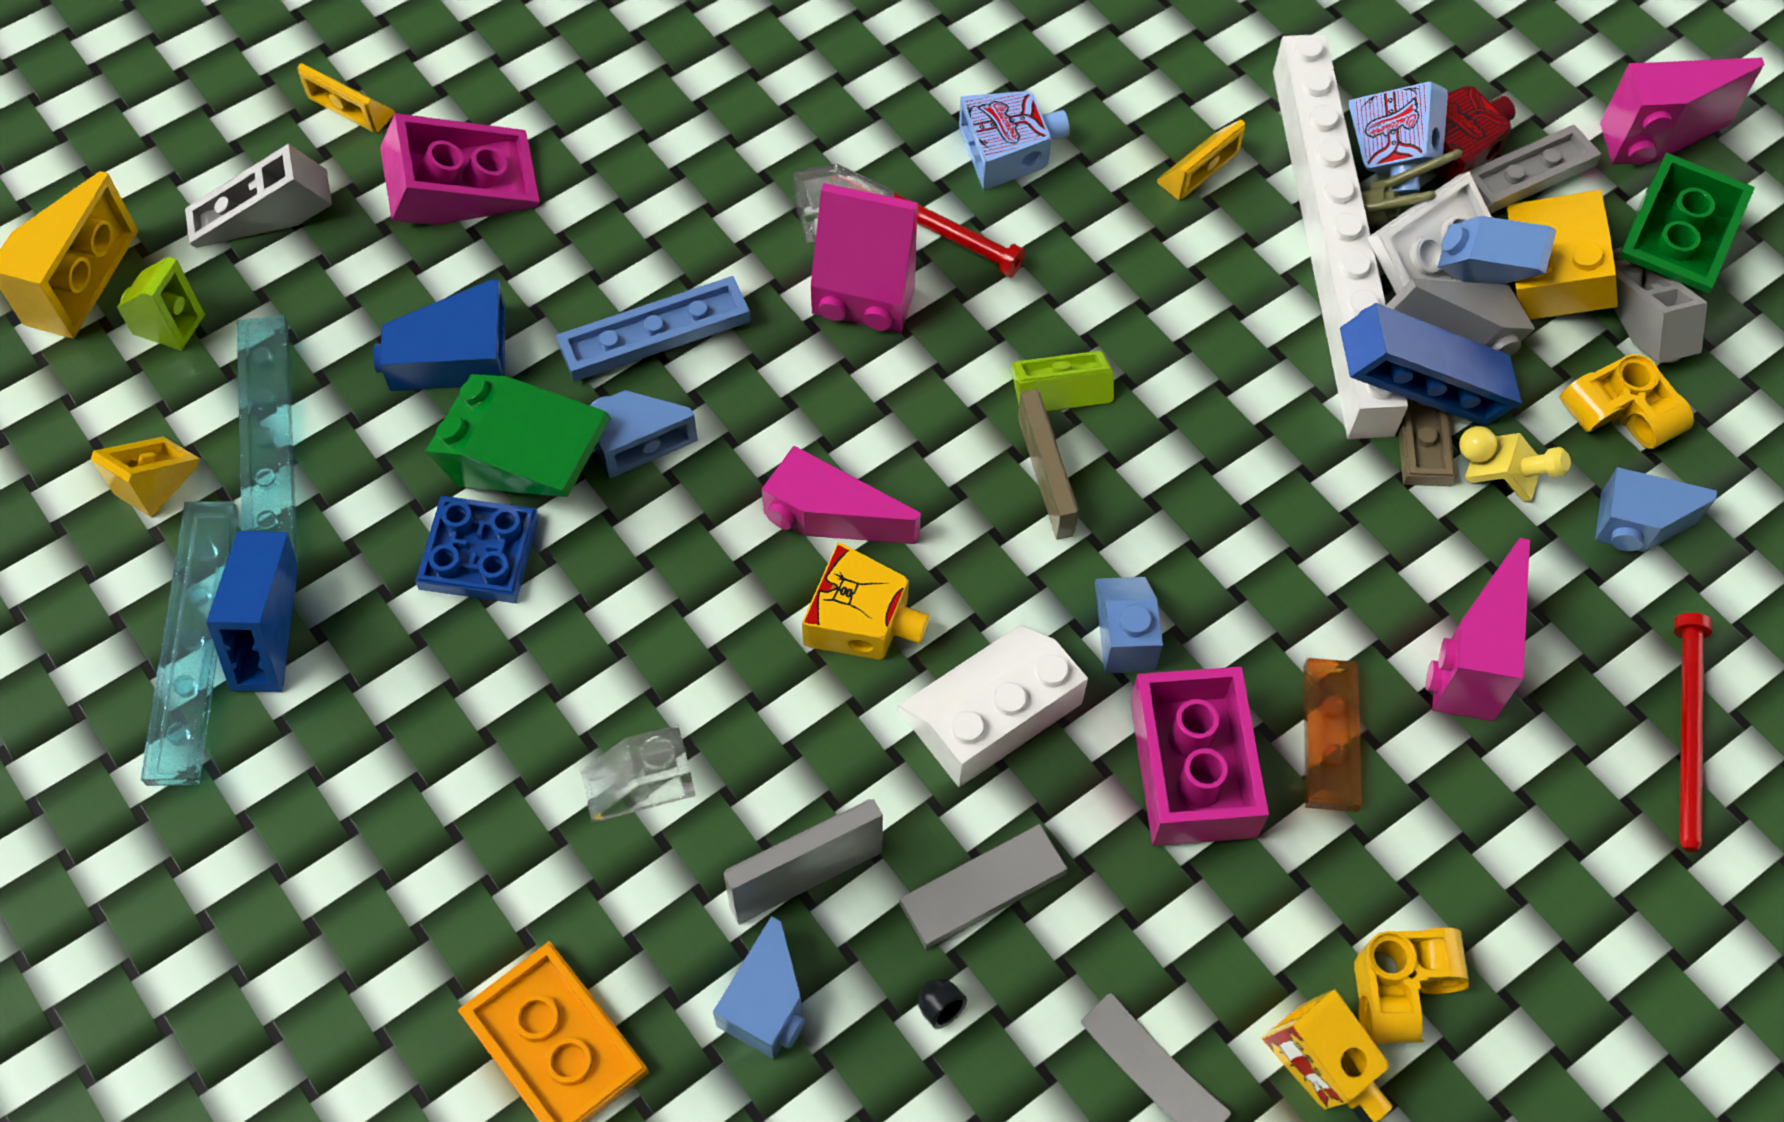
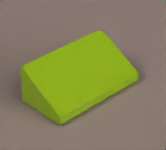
M1103 351L1014 361L1011 363V372L1018 404L1020 393L1037 389L1040 392L1046 411L1113 402L1114 371Z

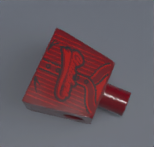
M1465 86L1448 92L1443 155L1455 149L1462 150V156L1433 169L1445 183L1499 156L1512 129L1510 121L1516 115L1513 102L1506 96H1500L1489 102L1472 86Z

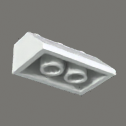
M1019 625L899 704L898 711L960 788L1080 706L1083 702L1088 678L1055 639Z

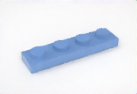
M730 276L557 334L556 338L572 380L575 382L751 322L750 310L734 276Z

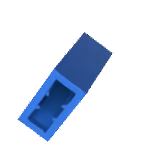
M488 280L382 325L381 344L374 345L373 360L376 372L383 373L390 391L462 387L471 374L504 376L506 305L499 280Z
M237 531L206 621L230 691H282L298 574V564L288 532Z

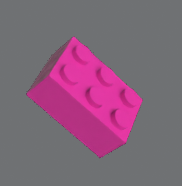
M1242 666L1137 674L1130 703L1152 846L1258 838L1269 813Z

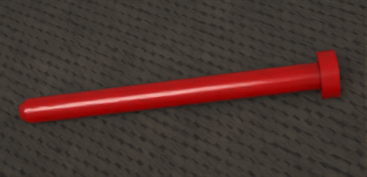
M842 166L834 167L830 173L832 181L842 187L911 201ZM918 204V225L999 264V272L1009 278L1014 277L1020 269L1026 252L1024 248L1016 244L1006 248Z
M1684 613L1676 616L1674 619V633L1682 638L1679 843L1684 851L1697 852L1702 845L1704 638L1712 634V619L1701 613Z

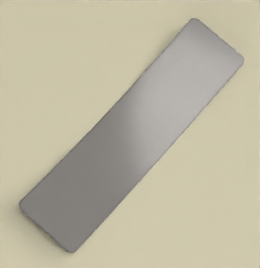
M1107 994L1082 1018L1081 1024L1098 1044L1175 1122H1224L1230 1116V1111L1192 1078L1145 1031L1113 994Z

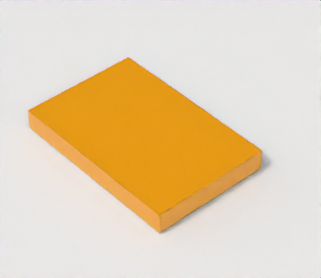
M550 941L458 1009L466 1023L539 1122H588L649 1074L648 1068Z

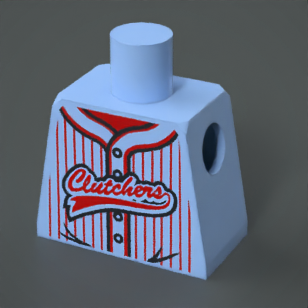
M1429 81L1348 100L1366 169L1380 175L1391 174L1392 177L1442 155L1444 151L1448 100L1447 89ZM1419 176L1394 186L1392 189H1396L1398 196L1420 192Z
M1029 91L961 97L959 128L983 190L991 189L1044 169L1049 161L1051 140L1069 136V121L1065 111L1061 110L1042 115L1034 94Z

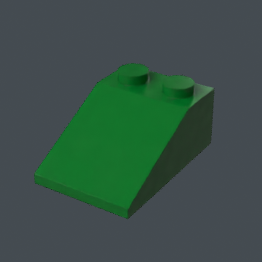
M1666 153L1637 209L1619 258L1709 294L1715 284L1755 187Z
M471 374L461 387L459 395L445 419L439 424L436 434L425 452L458 487L568 497L611 417L604 410L508 376Z

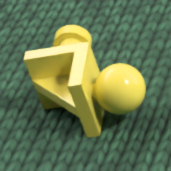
M1474 426L1462 434L1459 442L1462 455L1470 461L1465 475V479L1469 483L1505 479L1523 502L1532 501L1540 474H1549L1553 478L1562 477L1568 473L1571 467L1570 456L1562 447L1549 448L1545 454L1537 455L1520 433L1495 436L1486 427Z

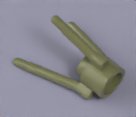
M1455 149L1390 178L1370 182V190L1361 191L1368 227L1376 225L1377 230L1394 220L1393 217L1400 215V207L1435 199L1436 193L1434 191L1398 197L1396 189H1388L1460 158L1462 150Z

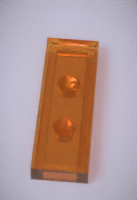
M1306 658L1303 665L1305 808L1358 812L1362 806L1358 662Z

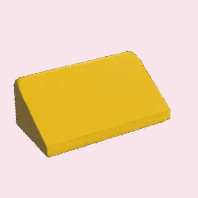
M302 63L297 67L308 99L371 132L378 133L395 114V111L388 106Z
M1240 119L1211 135L1157 179V183L1176 199L1185 198L1239 154L1246 123Z

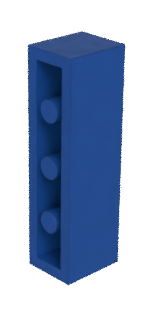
M1376 302L1363 309L1356 317L1340 327L1350 378L1483 426L1488 425L1522 404L1511 358L1506 353Z

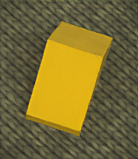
M158 437L94 450L91 461L115 496L152 517L198 467L200 458L169 439Z

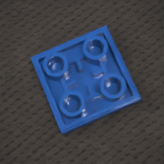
M441 495L415 581L418 589L517 603L539 521L537 509Z

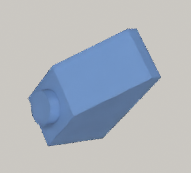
M1479 216L1448 226V230L1443 237L1442 252L1437 268L1462 282L1506 284L1545 274L1557 230L1546 225Z
M627 390L613 396L600 397L589 405L606 411L611 417L594 448L610 479L698 441L695 416L690 407Z
M1617 467L1601 491L1595 541L1611 544L1613 547L1623 551L1636 550L1646 552L1697 524L1716 500L1717 490Z
M1146 577L1095 579L1104 673L1155 672L1163 641L1157 597Z
M771 916L713 1010L716 1027L774 1060L781 1046L788 1049L792 1047L804 1026L805 1018L800 1016L802 1013L801 996L781 921Z

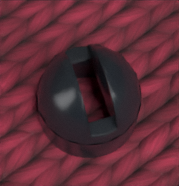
M946 979L928 981L921 987L918 995L919 1009L924 1018L935 1029L943 1028L953 1022L962 1013L967 1004V997L955 984Z

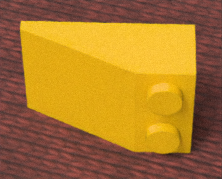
M99 171L10 233L1 247L0 290L24 326L74 339L139 232L108 173Z
M1601 189L1515 203L1507 206L1508 220L1546 225L1557 230L1546 273L1515 281L1517 299L1530 320L1618 307L1611 237Z

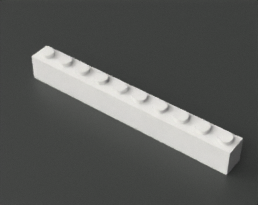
M1326 34L1282 36L1273 75L1347 439L1395 437L1408 408L1407 398L1350 378L1340 327L1356 317L1363 309L1373 305L1375 302L1386 306L1374 250L1367 238L1370 236L1327 37Z

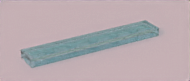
M284 315L237 321L242 531L288 532L298 564L288 322Z
M234 501L184 502L140 780L146 786L199 785L218 658L206 621L236 534L239 509Z

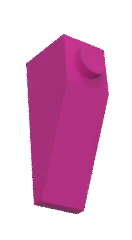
M794 445L761 489L764 514L774 525L784 530L792 528L804 536L915 544L920 537V512Z

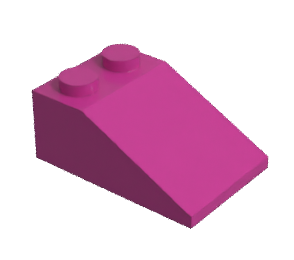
M1763 58L1629 63L1600 122L1611 163L1635 165L1654 163L1663 159L1666 153L1673 154L1730 125L1765 65Z
M399 113L394 114L380 147L392 221L439 225L531 209L538 206L539 196L526 130Z
M823 183L820 193L810 286L812 314L821 315L831 321L844 320L867 325L869 328L878 331L890 330L902 333L915 290L917 202Z
M1519 538L1461 620L1451 639H1443L1438 661L1431 660L1426 676V690L1433 691L1432 711L1495 721L1522 682L1524 676L1529 539Z

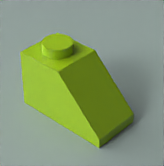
M169 256L142 270L132 286L124 291L117 306L133 335L180 351L183 350L205 316L178 260Z

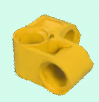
M1640 354L1626 355L1596 372H1590L1570 384L1559 396V399L1586 433L1594 431L1609 422L1619 421L1646 448L1654 449L1691 429L1694 423V415L1688 402L1675 391L1661 374L1656 364L1648 357Z
M1441 927L1421 931L1381 932L1366 944L1355 959L1354 971L1359 998V1023L1374 1044L1424 1042V1039H1421L1423 1020L1419 992L1440 995L1456 993L1469 988L1462 935L1459 929ZM1380 952L1390 956L1395 963L1396 973H1387L1380 969L1374 959V953Z

